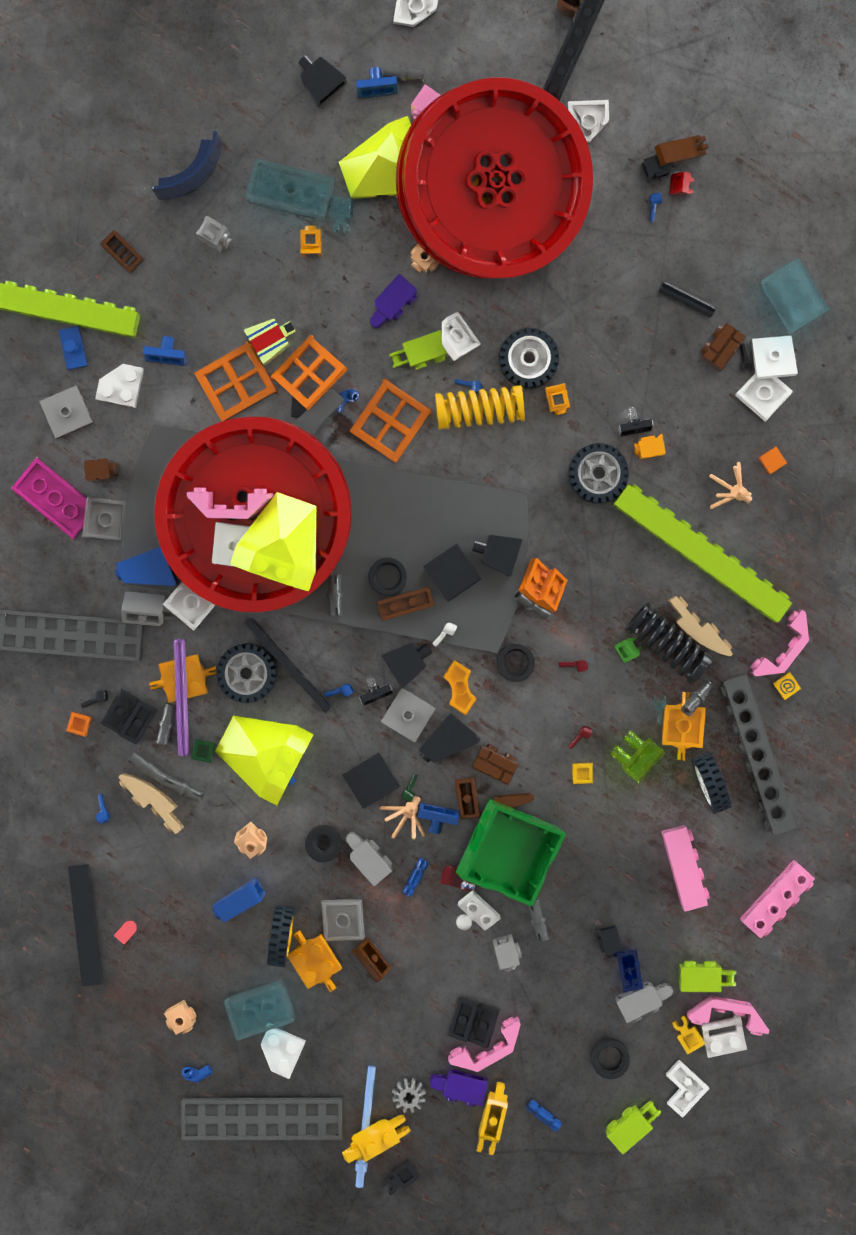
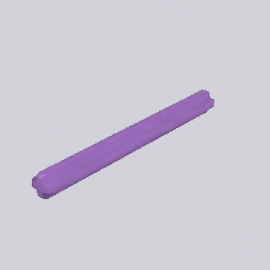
M175 639L174 662L178 755L188 756L189 731L185 640Z

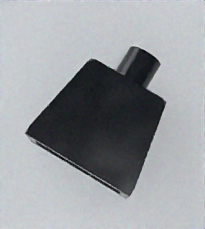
M305 55L298 62L304 69L300 74L301 82L318 108L347 83L345 75L323 57H319L313 62L308 55Z
M489 535L487 543L475 539L472 551L483 554L481 563L511 577L523 539Z
M409 643L383 654L382 657L401 688H403L427 667L423 659L431 655L432 651L427 643L418 649L414 647L413 643Z

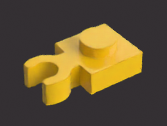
M683 1015L681 1019L684 1025H678L676 1020L672 1024L676 1030L681 1032L677 1038L686 1053L689 1054L705 1045V1041L695 1026L689 1028V1020Z

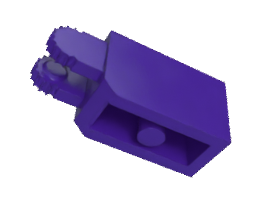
M400 273L375 299V309L377 311L370 318V324L374 329H379L387 320L390 323L393 319L397 321L404 313L402 309L407 304L411 306L417 299V289Z
M456 1069L448 1071L447 1076L432 1074L430 1077V1087L442 1091L443 1096L451 1102L463 1101L471 1107L483 1105L488 1085L487 1077Z

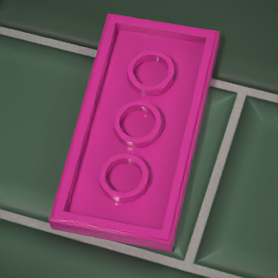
M36 457L11 489L75 540L83 530L87 498Z

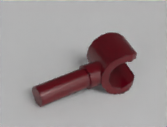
M585 660L559 662V667L576 666L578 672L588 670Z
M582 726L578 735L568 747L572 749L582 737L589 739L592 729Z

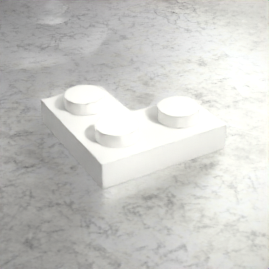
M680 1060L666 1073V1076L679 1087L677 1092L667 1101V1104L683 1118L710 1088Z

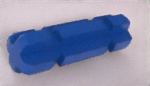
M422 858L418 860L417 867H414L407 881L408 884L403 888L405 895L410 897L413 895L414 888L418 886L424 874L423 871L429 865L428 861Z
M531 1100L528 1102L526 1110L531 1114L534 1113V1116L546 1126L550 1125L549 1128L556 1132L561 1127L562 1122L557 1118L554 1119V1116L542 1106L539 1107L536 1101Z

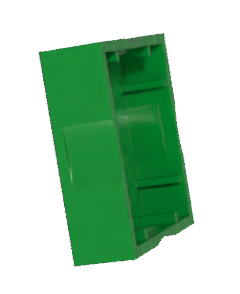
M489 799L457 867L456 873L465 881L486 889L499 891L511 899L533 907L545 881L547 870L554 861L566 833L558 826Z

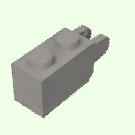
M208 216L205 217L203 224L196 232L200 241L220 253L223 249L226 250L232 240L227 227Z
M125 591L121 609L122 623L160 626L164 623V619L177 620L179 618L163 605L166 601V595Z
M353 831L348 832L346 841L353 849L350 854V860L373 886L377 885L392 872V861L386 855L382 856L378 852L380 848L373 840L369 841L367 838L362 840L357 833Z
M646 981L614 998L626 1023H635L641 1020L643 1015L659 1011V1007L663 1006L661 1001L673 994V988L668 983H662L654 987L652 983Z

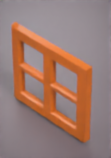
M310 335L271 375V379H275L299 403L309 410L348 369L320 345L313 335ZM309 347H312L319 356L307 368L298 358ZM327 361L336 370L323 382L314 372ZM295 363L304 372L291 384L282 375ZM310 377L319 387L307 399L298 389Z
M246 341L244 345L194 373L221 421L235 416L273 393L277 394L278 391L249 341ZM247 353L255 368L238 377L230 362ZM223 367L231 382L214 391L206 375ZM258 373L266 388L249 397L241 382ZM234 386L242 402L225 411L217 396Z
M382 379L383 383L349 432L397 463L429 414L431 415L433 412L387 379ZM387 390L401 399V402L391 416L377 407V404ZM406 403L420 412V415L410 429L396 420V417ZM371 413L386 422L375 439L361 430ZM390 426L405 435L394 452L380 443Z

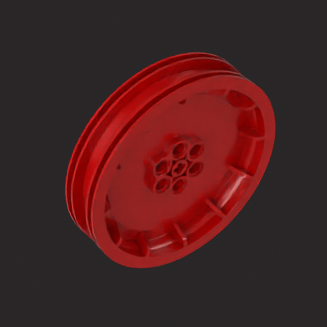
M504 77L478 79L440 95L427 105L413 121L404 137L397 159V199L402 217L411 235L420 247L438 263L455 272L471 277H516L528 274L547 265L557 258L574 240L584 223L592 198V159L586 138L579 124L569 110L553 95L536 85L518 79ZM502 155L505 156L507 159V165L505 167L502 166L500 163V157ZM482 156L487 159V166L485 168L480 164ZM513 173L518 177L517 184H513L511 181ZM473 175H475L478 178L477 186H474L471 183V177ZM491 178H497L498 182H492ZM504 192L509 196L507 203H504L502 200ZM484 193H486L489 196V202L487 204L483 203L482 201V195Z
M252 416L229 419L211 425L195 434L180 447L168 463L161 477L155 499L156 533L164 557L173 572L191 591L201 598L217 606L241 612H266L294 604L311 594L328 578L339 562L347 545L351 529L352 505L350 492L345 476L333 455L317 438L304 429L289 422L269 417ZM194 488H206V492H213V508L214 505H226V509H234V505H247L248 509V500L242 502L238 494L240 491L254 493V489H267L268 493H273V497L278 492L315 505L316 572L309 591L288 586L235 566L212 563L216 522L251 526L257 517L254 519L236 520L231 518H207L187 497V492L194 491ZM267 504L257 513V515H260V513L264 510Z

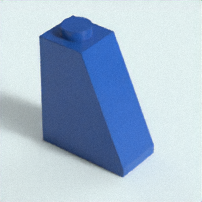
M161 547L116 563V576L123 583L169 586L179 584L175 573L164 557Z
M256 877L215 902L212 911L218 920L221 919L224 923L261 902L266 893Z

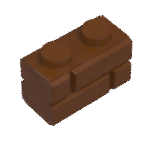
M728 323L723 327L719 325L713 333L715 336L714 340L711 343L707 342L701 350L704 353L701 359L719 372L724 369L746 338L744 334Z
M107 458L85 460L84 462L85 479L89 482L116 481V476H119L118 464Z
M487 744V746L482 745L472 764V768L509 785L519 765L515 761L516 757L507 752L505 755L498 753V748L491 744Z

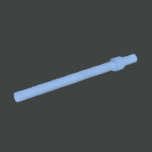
M368 1066L361 1131L370 1126L375 1066ZM363 1159L356 1161L355 1171H357L355 1187L363 1188L364 1175L367 1172L368 1163Z

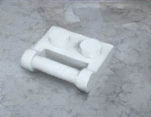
M733 1015L732 1018L709 1023L703 1022V1025H700L708 1058L747 1050L740 1016ZM734 1025L736 1028L735 1030L709 1035L710 1030Z

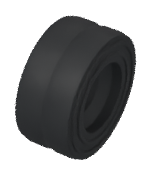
M329 825L314 827L308 833L305 840L307 854L317 862L333 860L339 854L342 846L339 832ZM326 838L329 841V847L326 849L319 848L318 840Z

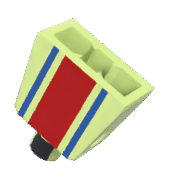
M275 319L244 330L264 366L290 346L286 337L296 332L290 321L279 327Z

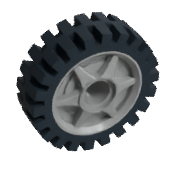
M595 443L583 447L575 454L569 466L568 478L572 489L581 499L591 503H605L619 496L626 487L629 475L628 464L618 449L604 443ZM595 468L603 470V478L597 479L594 477L593 471Z
M245 643L236 645L223 654L217 665L216 677L218 685L228 698L236 702L253 703L263 699L273 689L277 678V668L273 657L268 651L258 645ZM243 668H249L252 671L250 679H245L242 676Z

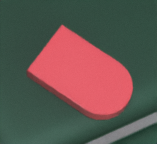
M131 920L126 921L114 936L121 943L125 944L136 932V923Z

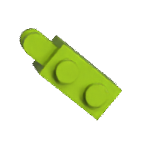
M439 330L402 343L403 349L389 354V357L393 359V368L409 364L410 369L415 367V370L427 367L426 363L434 361L436 364L446 360L445 357L449 354L442 345V332ZM405 353L407 360L402 361L400 355Z
M690 960L684 961V964H679L678 988L681 992H722V986H736L734 981L736 971L722 970L721 966L716 964V961H704V964H696V961ZM722 975H726V981H722Z
M652 1100L640 1109L636 1105L632 1108L628 1107L623 1111L621 1118L617 1121L613 1120L606 1127L607 1137L622 1154L626 1153L653 1129L651 1122L660 1115L661 1111L653 1106ZM648 1111L650 1115L646 1118L644 1113Z

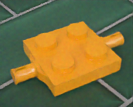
M199 654L186 656L187 698L207 694L206 678L217 673L216 666L204 669L200 662ZM170 660L158 664L161 680L149 682L151 690L163 687L168 703L176 701L175 662Z
M682 692V704H665L661 744L672 745L678 748L677 760L685 761L686 749L691 747L703 748L706 708L698 707L691 716L685 715L681 710V707L689 700L691 692H687V694Z
M301 930L295 932L293 936L299 945L296 949L289 952L288 959L307 989L316 984L324 983L329 992L335 990L337 987L330 978L333 974L340 971L342 966L322 934L313 939L306 940Z

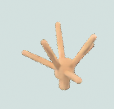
M737 462V466L733 467L737 480V485L733 487L713 474L709 475L711 479L731 490V493L716 494V497L725 499L710 506L711 509L733 499L743 500L746 503L751 502V492H748L742 485L740 462Z
M414 796L412 801L407 802L405 806L379 807L380 810L397 811L384 819L385 822L401 814L404 815L391 836L393 839L408 818L412 822V839L416 838V824L423 837L426 836L416 815L419 810L417 806L421 801L419 797Z

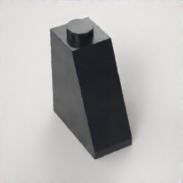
M450 712L419 748L420 756L428 763L430 760L436 763L479 743L481 738Z

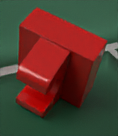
M680 172L672 174L669 194L674 196L692 194L693 190L689 189V183L694 182V178L690 177L691 173Z

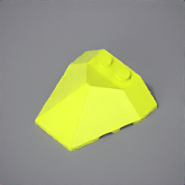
M408 116L388 123L339 161L351 199L377 197V195L396 196L397 159L404 137L411 126Z
M277 492L237 543L230 564L288 586L309 591L316 572V506Z
M233 715L215 752L259 797L277 806L314 734L297 725Z

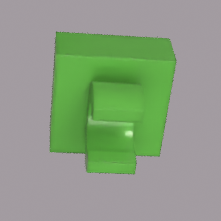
M629 637L614 646L624 663L640 655L639 651H641L642 647L636 648L633 643L636 637Z

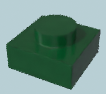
M195 739L191 759L211 763L216 743Z

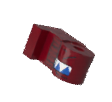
M445 864L440 878L441 884L450 885L468 892L476 891L478 885L461 879L456 873L457 867Z

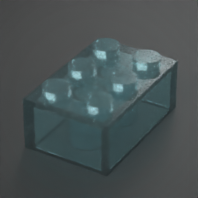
M799 258L765 277L760 282L790 334L830 310Z
M283 979L226 997L224 1001L236 1041L292 1023L296 1018Z

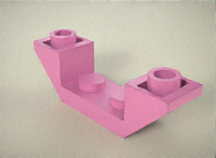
M194 488V491L187 492V497L207 518L249 519L253 518L273 498V493H267V489H254V493H248V509L247 505H234V509H226V505H214L213 508V492H206V488Z
M798 609L797 612L794 610L787 620L789 622L786 626L799 636H794L788 643L789 649L777 657L775 661L777 664L774 665L764 657H761V659L757 658L750 667L752 669L751 675L762 676L785 673L809 642L807 618L804 610Z
M710 995L686 1013L691 1023L703 1025V1022L709 1023L712 1008H714V1011L725 1013L726 1010L734 1011L733 1014L738 1016H745L747 1014L745 1026L751 1034L762 1036V1033L769 1034V1029L750 1002Z
M510 1017L502 1022L503 1025L500 1028L506 1042L500 1041L496 1043L492 1050L480 1052L475 1056L476 1059L474 1060L466 1046L463 1048L457 1047L450 1052L448 1056L449 1063L479 1072L509 1055L514 1050L520 1029L519 1018L513 1019V1017Z

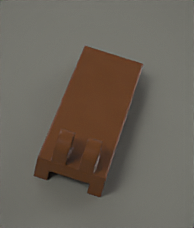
M697 135L661 143L654 148L660 165L664 166L702 157L707 154L706 149L709 147L708 144H703L706 141L705 136Z
M429 586L376 602L381 621L435 606Z

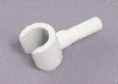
M447 623L439 637L433 642V645L437 646L446 634L453 636L457 626Z

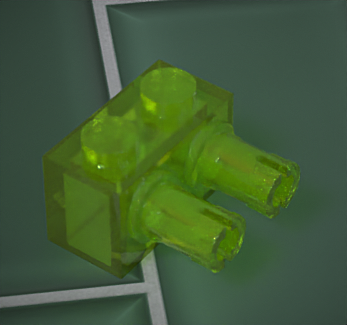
M630 730L628 732L629 736L625 735L623 740L637 750L636 753L630 756L617 745L615 750L618 753L612 750L610 755L623 765V772L639 785L663 758L665 753L649 738L643 741Z

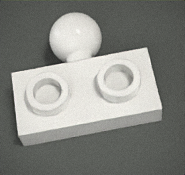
M474 890L458 902V906L466 913L460 915L456 920V925L461 930H468L474 920L486 931L500 920V914Z

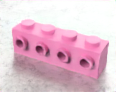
M685 825L661 831L682 909L686 912L708 906L707 899H710L707 887L703 888L701 880H704V874L696 863L699 860L696 848H692L691 841H694L691 829L687 830Z
M793 860L741 916L740 920L758 937L767 936L772 931L774 923L781 921L785 917V911L790 906H795L800 900L799 896L813 886L815 878Z

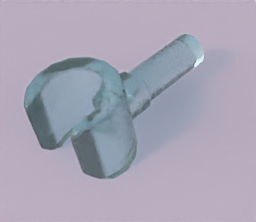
M655 695L653 703L657 709V724H662V712L666 706V700L663 695V701L657 702Z

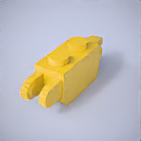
M497 1082L495 1091H490L487 1094L478 1131L477 1152L483 1150L484 1140L491 1141L488 1149L489 1155H494L496 1143H499L508 1105L507 1095H504L505 1083Z
M398 1115L389 1121L387 1119L379 1120L353 1135L351 1147L342 1152L345 1161L350 1163L354 1160L360 1161L363 1159L366 1162L400 1142L399 1139L410 1132L409 1126H403L395 1130L397 1126L405 1122V1116Z

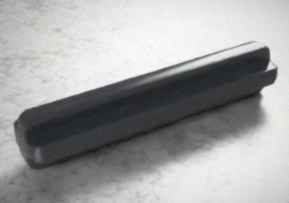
M666 281L662 283L659 289L660 292L709 317L713 316L716 310L715 306Z

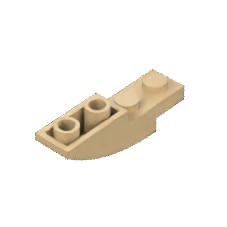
M673 596L668 600L669 604L680 616L674 623L687 636L713 652L725 656L733 655L731 652L732 646L726 639L722 640L718 636L720 631L713 623L705 622L700 626V619L694 612L690 614L686 609L688 604L682 597Z
M123 773L118 777L121 780L119 783L122 788L132 793V799L139 807L145 808L149 804L152 805L151 810L157 817L161 816L165 821L164 826L169 832L177 834L184 828L183 824L172 812L178 806L162 790L132 774Z

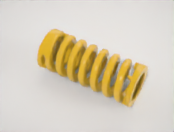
M521 385L513 386L510 395L506 387L500 389L499 396L495 388L489 390L488 396L484 389H480L478 400L473 390L468 391L467 401L463 391L457 393L456 401L452 392L447 393L446 400H444L442 394H435L439 430L451 427V411L456 428L461 427L462 411L467 427L472 426L473 411L476 424L481 426L483 424V406L488 425L494 423V406L498 423H504L505 405L508 420L510 423L515 422V402L518 408L516 410V419L521 422L525 421Z

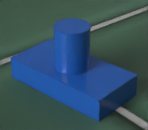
M373 67L369 70L370 79L356 81L358 98L398 94L396 76L382 78L381 68Z
M75 326L58 330L67 370L87 367L88 363L80 327Z
M169 336L162 337L160 348L144 346L143 355L147 362L186 366L187 358L185 351L172 350L174 339Z
M420 803L418 818L431 820L429 831L434 834H440L443 823L458 824L459 810Z

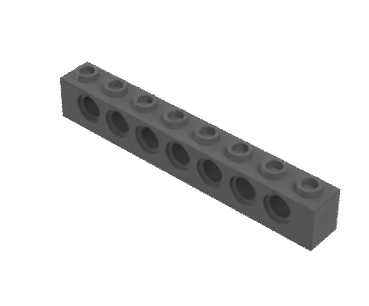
M740 674L722 680V686L719 689L722 697H726L728 702L726 711L728 716L733 718L734 724L732 729L735 736H739L741 743L738 744L741 755H745L747 760L744 765L748 775L751 774L753 782H751L752 790L759 797V801H757L758 808L761 813L764 812L766 820H763L765 829L774 836L796 829L797 826L747 674ZM737 692H740L743 696L742 701L739 703H735L733 700V696ZM743 711H747L749 714V718L745 722H741L739 718ZM753 730L755 738L752 741H747V732ZM755 750L761 751V757L758 760L752 758V753ZM761 769H766L768 773L764 779H760L758 776ZM768 788L774 790L771 798L765 797V791ZM779 807L780 814L777 817H772V809Z

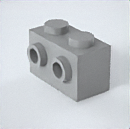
M512 934L492 939L500 970L512 971L516 969V966L520 965L519 959L522 958L518 942L514 943Z

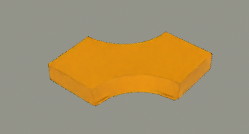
M454 660L443 676L452 688V698L449 705L467 715L477 699L468 687V677L471 670Z

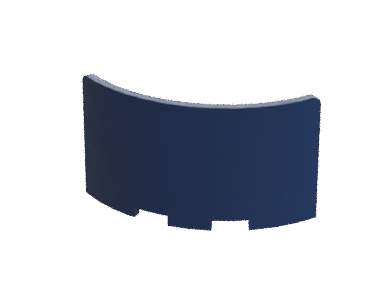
M213 131L212 140L201 139L198 154L188 168L177 175L159 178L158 186H152V190L159 200L184 196V194L193 189H197L208 179L207 177L217 165L221 152L222 141L217 131Z

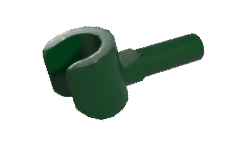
M413 774L409 785L402 793V798L406 802H410L415 796L411 789L418 777L416 774Z

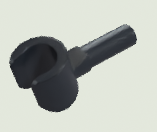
M741 344L740 349L743 362L740 368L746 372L744 366L746 363H749L750 369L753 370L754 363L748 359L745 344Z
M107 690L95 692L96 698L81 703V707L85 708L95 703L107 701Z

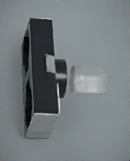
M630 407L628 409L630 421L626 424H620L618 429L620 437L649 432L653 430L652 419L640 421L635 407Z
M368 674L366 681L368 686L372 688L368 690L369 693L359 698L362 705L365 706L394 692L390 684L382 687L375 686L374 677Z

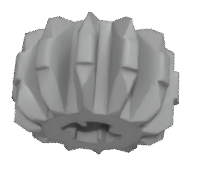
M404 1078V1085L401 1082H397L398 1088L393 1089L392 1092L395 1095L392 1097L393 1102H398L396 1108L399 1109L403 1106L404 1113L407 1112V1108H410L411 1113L415 1112L414 1107L421 1109V1103L426 1101V1098L423 1096L426 1094V1090L421 1089L422 1083L420 1082L415 1085L414 1078H412L411 1083H408V1079ZM407 1092H411V1099H408V1096H406Z

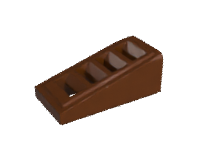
M115 230L99 244L128 273L143 260ZM116 238L118 241L109 248L107 245ZM122 244L121 250L115 254L113 251ZM128 249L130 252L121 260L119 257ZM134 255L136 258L127 266L125 262Z
M532 793L494 795L493 800L515 808L533 801L534 795Z

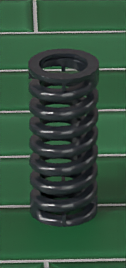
M647 602L630 620L625 630L629 634H637L638 628L648 620L643 630L637 636V640L642 641L657 627L645 644V647L650 648L665 634L653 651L654 655H658L673 641L661 659L663 662H667L682 647L670 664V668L675 669L690 654L683 667L678 671L680 676H683L700 659L693 672L690 670L686 675L687 682L692 685L708 669L714 657L706 650L700 651L698 643L691 645V637H683L684 632L681 629L675 630L674 623H667L666 616L658 617L659 611L657 609L649 610L650 603Z

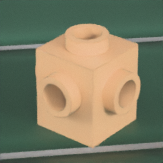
M419 244L410 252L412 254L410 258L413 262L411 266L419 273L423 271L426 274L429 270L433 272L439 265Z
M252 822L236 833L234 843L238 846L239 851L244 855L246 854L250 859L255 855L259 856L266 849L267 836L262 829H258Z
M185 1000L168 1008L164 1013L167 1018L166 1024L170 1031H174L176 1035L180 1032L185 1034L191 1031L196 1022V1013L192 1007H188Z

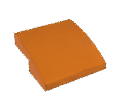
M533 558L529 562L519 591L539 606L555 612L568 580L556 568L549 570L538 558Z

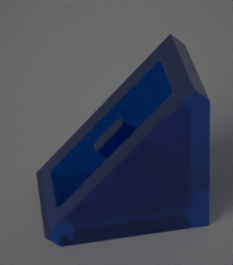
M637 950L617 952V967L623 992L643 989Z

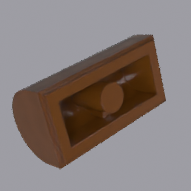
M464 777L456 779L455 786L460 819L480 818L481 811L476 778Z
M368 937L351 950L375 982L382 980L392 969Z

